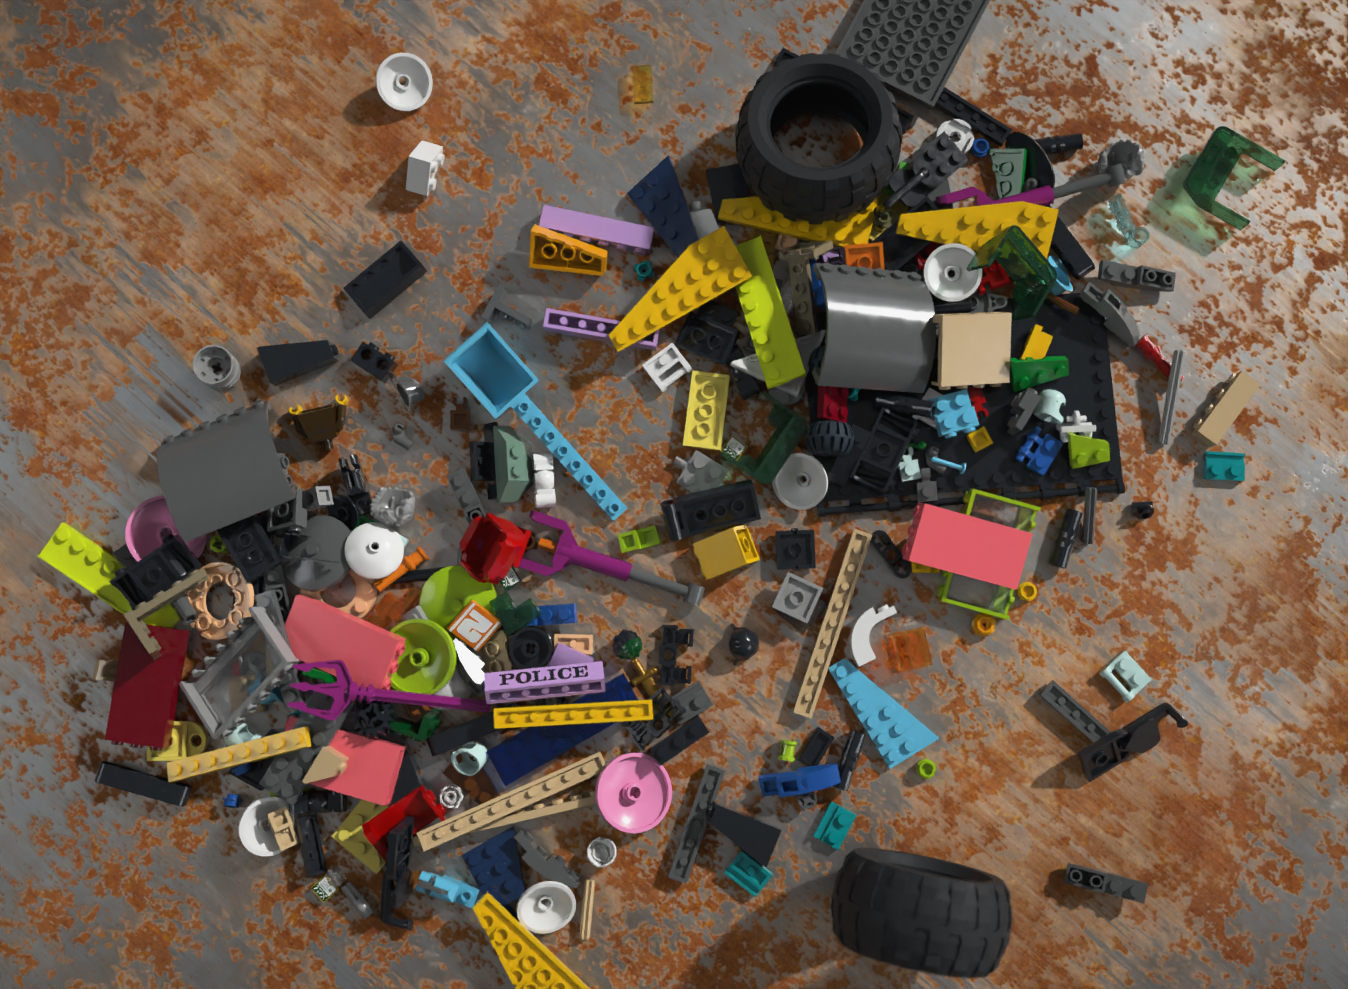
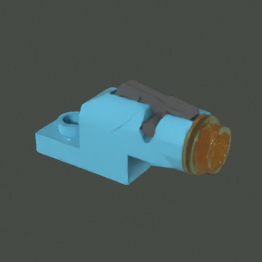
M414 870L409 885L418 892L452 904L456 902L472 909L480 892V889L476 886L446 875L439 876L423 870Z

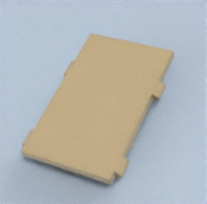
M504 630L495 632L481 648L485 664L484 672L486 673L513 670Z

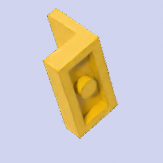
M1035 324L1029 332L1019 360H1025L1026 357H1033V359L1045 357L1053 336L1042 332L1043 327Z

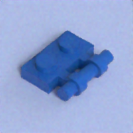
M1035 426L1032 432H1029L1026 436L1027 440L1024 445L1019 447L1015 459L1019 462H1022L1024 458L1029 459L1026 467L1040 476H1044L1063 443L1048 433L1041 439L1038 436L1041 429ZM1033 443L1038 445L1034 453L1030 452Z

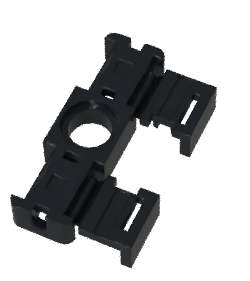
M662 625L661 627L664 628L663 645H660L659 664H662L661 682H658V684L673 686L675 683L672 681L691 684L692 666L679 668L680 665H677V667H673V665H676L677 646H674V644H678V646L687 644L688 647H693L694 629L679 628V630H675V628H678L676 625ZM666 649L674 653L673 659L670 661L665 660L662 656Z
M660 688L649 698L652 699L653 704L656 703L658 705V710L661 711L653 717V720H649L647 723H642L638 720L634 721L631 725L632 721H625L622 724L632 736H636L632 737L631 740L641 751H645L644 747L654 738H660L672 726L671 722L681 712L686 713V709L680 705V702L677 699H672L664 688ZM658 719L663 722V728L660 731L654 727L655 721Z

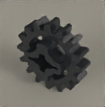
M363 699L361 705L356 704L355 707L358 710L351 713L355 716L351 722L356 724L353 728L359 731L358 734L362 737L366 734L368 739H371L372 735L379 739L380 733L385 736V730L392 729L389 724L395 722L391 716L396 713L394 710H391L393 708L391 703L374 700L367 704ZM381 706L384 708L385 714L381 713ZM361 720L365 721L366 728H364V726L362 725Z

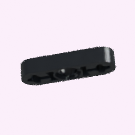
M882 530L873 532L870 543L897 578H907L912 570L907 560L902 559L903 555L886 532ZM876 534H877L878 536L882 535V536L884 537V538L882 539V542H883L884 544H887V542H888V543L890 544V546L885 547V548L881 551L879 548H881V547H883V546H882V544H881L880 542L875 543V541H874V540L876 539V536H875V535H876ZM888 549H893L896 553V557L893 560H889L885 556V552ZM900 558L902 561L898 563L901 567L906 566V574H899L897 572L899 571L897 564L892 566L891 563L896 562Z

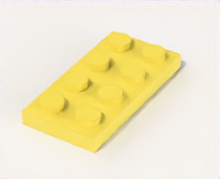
M692 370L683 439L684 447L721 451L730 375Z

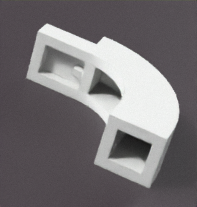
M887 604L877 609L878 613H875L873 607L865 610L854 622L850 632L849 647L856 666L859 667L876 659L869 642L870 631L876 623L897 613L894 606L888 607Z

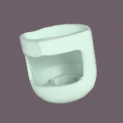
M1052 389L1043 390L1039 394L1041 399L1035 407L1033 414L1043 421L1062 424L1064 418L1060 415L1059 408L1066 403L1064 395Z
M243 723L232 729L234 733L229 734V737L224 739V742L227 746H232L263 738V736L259 732L252 735L248 731V725Z
M478 741L468 742L463 748L452 753L451 763L459 773L467 776L475 775L487 762V748ZM459 753H462L463 760L461 763H458L456 760ZM469 755L473 756V759L477 761L470 760Z

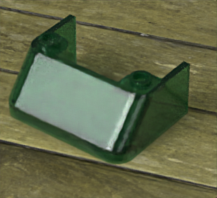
M1017 225L1006 227L983 244L966 269L969 272L989 267L994 259L1002 266L1016 283L1012 295L1018 307L1013 313L1011 320L1017 321L1036 316L1057 280V273L1055 268Z
M762 391L757 397L772 407L768 414V422L776 428V431L755 460L749 455H743L736 461L723 451L717 457L743 475L761 484H768L774 480L807 431L808 425L804 418L765 391Z

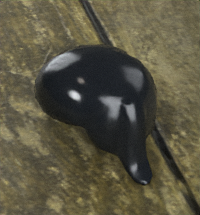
M731 623L734 631L729 638V650L735 657L733 663L735 666L740 661L749 660L758 652L759 639L753 631L746 627H736Z

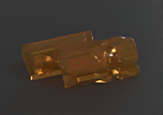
M415 586L413 588L410 587L403 595L405 597L404 600L395 593L390 592L386 594L374 608L378 615L369 614L365 621L381 628L387 626L391 622V618L395 622H400L403 619L402 616L420 598L422 590Z

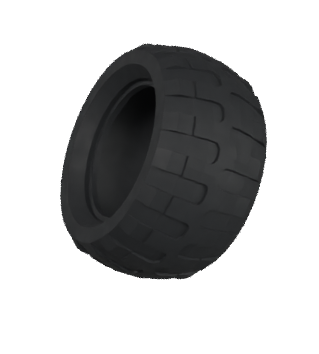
M808 53L776 64V67L771 72L762 74L756 81L753 90L748 92L736 125V157L742 169V175L750 190L760 198L766 208L771 211L776 210L783 214V218L795 222L797 220L808 221L809 224L814 225L831 220L839 222L848 219L849 215L854 212H862L886 188L899 161L903 133L895 98L892 92L886 90L885 82L878 74L871 73L861 62L854 59L849 60L838 54ZM819 112L835 115L851 124L859 133L863 146L845 162L830 167L818 168L801 165L789 159L778 149L773 137L780 127L792 118L806 113Z
M856 848L845 856L843 866L840 867L835 879L831 898L832 930L844 947L865 957L909 970L956 978L987 977L999 967L1000 960L1006 951L1010 939L1013 921L1012 905H1010V891L1005 882L990 873L941 859L886 849Z

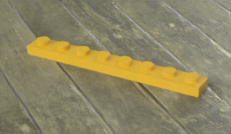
M652 699L494 708V729L653 720Z
M301 727L167 762L168 782H177L311 747L309 727Z

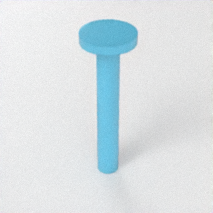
M936 457L931 458L932 462L958 469L960 474H963L966 470V463L958 465Z

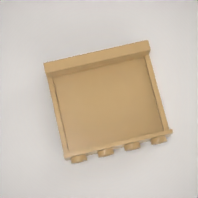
M1012 313L933 314V322L939 323L938 381L931 382V385L939 386L940 390H950L951 386H956L958 389H967L968 385H973L975 388H984L985 384H990L992 387H1001L1002 383H1009Z

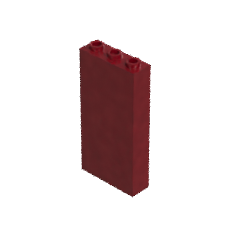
M125 622L104 740L111 741L113 745L130 743V747L143 748L144 745L150 746V750L162 751V748L170 747L180 690L179 683L182 679L190 630L146 624L151 632L148 636H153L162 648L159 650L162 656L154 660L129 622Z

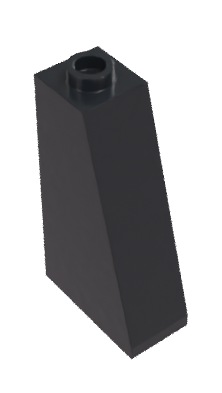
M328 340L257 347L269 382L274 386L339 361L337 358L339 351L336 345H332Z
M386 729V735L384 736L381 733L380 739L406 746L391 803L388 804L391 805L420 786L424 785L425 788L426 786L405 734L397 735L392 730Z
M713 801L712 805H709L706 810V820L762 866L767 867L781 829L773 824Z

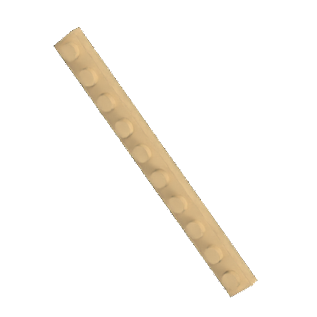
M853 529L793 713L812 719L872 534Z
M601 752L417 832L424 852L600 774L606 766Z
M595 790L589 792L590 795L582 797V794L570 796L571 800L563 801V798L552 800L550 805L544 806V803L532 805L533 809L525 810V808H522L466 834L596 804ZM418 835L412 838L414 846L421 845Z

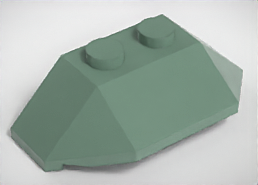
M493 426L497 503H514L534 484L532 466L533 444L512 426Z

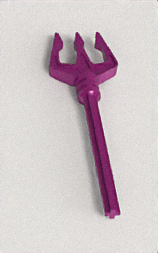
M342 660L296 664L292 666L305 672H309L313 667L336 670L337 681L335 683L310 685L307 682L290 684L291 687L304 692L313 690L332 696L334 701L330 710L307 708L303 701L287 703L289 707L331 721L337 719L348 704L354 702L355 699H359L360 703L363 699H366L367 704L375 700L489 713L491 707L490 704L486 703V700L377 689L373 684H369L367 688L364 687V683H362L361 687H358L357 682H353Z

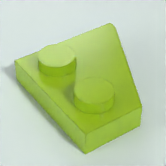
M1073 432L1067 433L1070 467L1072 469L1110 461L1109 443L1106 440L1093 439L1085 435L1079 436Z

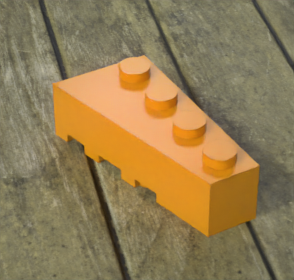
M534 224L530 237L529 268L605 276L608 259L607 250Z

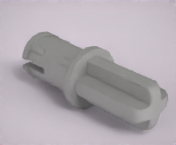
M348 882L342 887V891L352 902L351 906L354 905L363 919H366L374 912L363 898L364 894L361 895L352 882Z

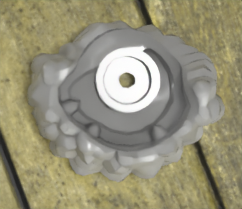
M1131 139L1110 143V146L1099 154V173H1105V169L1108 167L1122 164L1126 180L1134 175H1140L1144 170V150H1142L1140 144L1133 143Z
M380 487L370 504L371 516L384 526H391L393 524L397 526L406 525L411 520L415 510V497L412 491L398 489V487L394 489Z

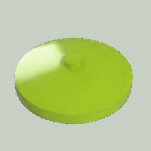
M451 565L440 569L426 581L420 594L419 605L428 620L443 627L450 635L452 641L455 638L462 641L450 632L447 627L471 599L475 600L494 616H496L498 601L492 583L478 582L461 565Z
M427 619L406 620L390 630V632L406 638L404 643L406 645L405 650L397 662L399 663L398 669L390 680L392 681L391 686L396 691L431 695L442 690L449 683L456 667V650L447 631L439 624Z

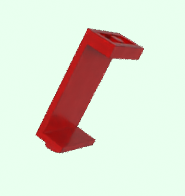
M424 785L362 825L365 837L385 862H387L385 857L389 845L387 842L388 833L407 815L414 817L413 834L437 818L441 821L446 820L444 814L447 812L441 803H436L434 793L431 789L427 791Z

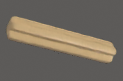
M591 879L584 881L579 938L583 940L590 938L595 887V881Z

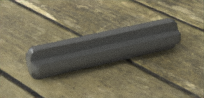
M1086 487L1082 534V542L1085 544L1094 543L1097 488Z

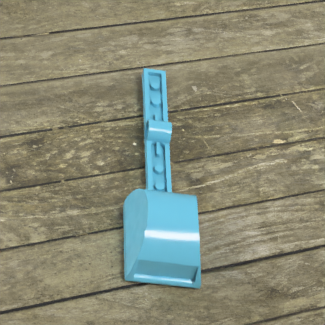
M487 322L443 360L495 419L511 407L613 521L628 509L525 394L539 381L538 378Z

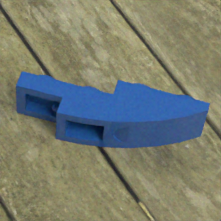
M576 604L498 608V619L502 621V625L499 628L577 623Z
M837 763L798 768V771L760 775L758 778L762 797L779 795L781 798L800 795L841 783Z

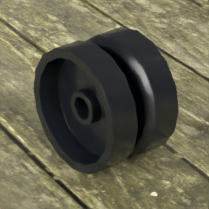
M537 627L523 628L511 639L509 645L510 656L513 662L523 669L544 667L549 663L554 654V642L551 636L543 629ZM531 645H535V646H536V647L534 648V651H535V652H531V651L529 650V647H530Z

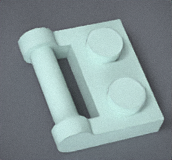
M1125 650L1120 652L1099 672L1122 695L1125 703L1131 701L1152 680ZM1113 669L1131 687L1129 691L1111 673Z

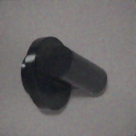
M1152 501L1132 502V510H1134V514L1138 519H1148L1155 512Z

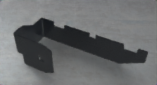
M285 533L286 536L281 543L279 556L294 559L295 557H288V550L293 542V536H311ZM295 558V559H304V560L325 561V560H316V559Z

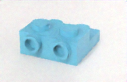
M967 389L928 400L936 402V411L933 418L939 437L945 436L947 439L957 436L956 432L964 431V434L976 430L975 427L979 425L975 408L971 405Z

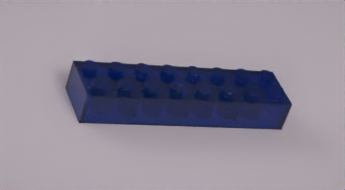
M622 673L605 683V692L586 694L570 704L639 700L625 673ZM616 722L528 727L486 752L502 782L507 786Z

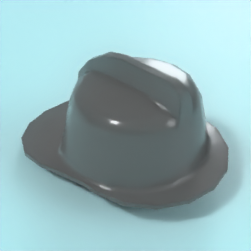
M388 371L389 378L400 394L404 405L409 412H412V406L425 398L421 385L414 378L398 379L394 373Z

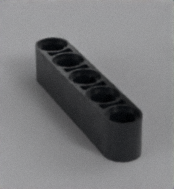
M1057 216L1050 247L1075 279L1080 280L1094 270L1095 265L1059 216Z
M512 703V704H509V705L504 706V707H502V708L516 707V706H515V703ZM494 711L430 736L426 741L433 757L502 728L494 729Z
M100 761L94 779L99 784L177 806L187 805L192 789L191 785L178 781L168 782L167 778L106 761Z

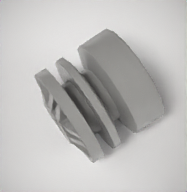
M208 345L201 348L194 356L192 363L193 371L197 378L209 388L224 391L232 388L239 381L241 375L240 364L224 347Z

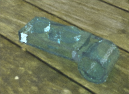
M1121 193L1114 195L1108 201V207L1116 218L1117 229L1122 232L1129 247L1138 249L1149 240V231L1144 227H1135ZM1135 235H1139L1141 241L1136 240Z

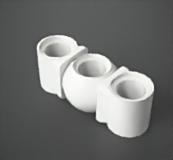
M552 452L532 453L533 471H535L533 473V483L536 489L534 490L535 508L555 507V489H552L554 487V473L552 471L553 454Z

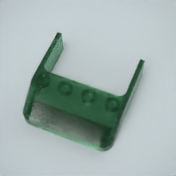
M1220 126L1212 132L1183 181V188L1198 207L1234 228L1242 230L1250 223V220L1215 201L1241 155H1247L1273 171L1280 168L1285 163V160L1230 128Z

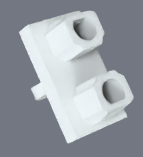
M1077 410L1073 411L1072 416H1066V422L1072 423L1056 424V429L1060 431L1061 441L1068 442V432H1079V436L1092 437V432L1096 431V425H1092L1091 422H1081L1087 421V417L1080 416V412Z

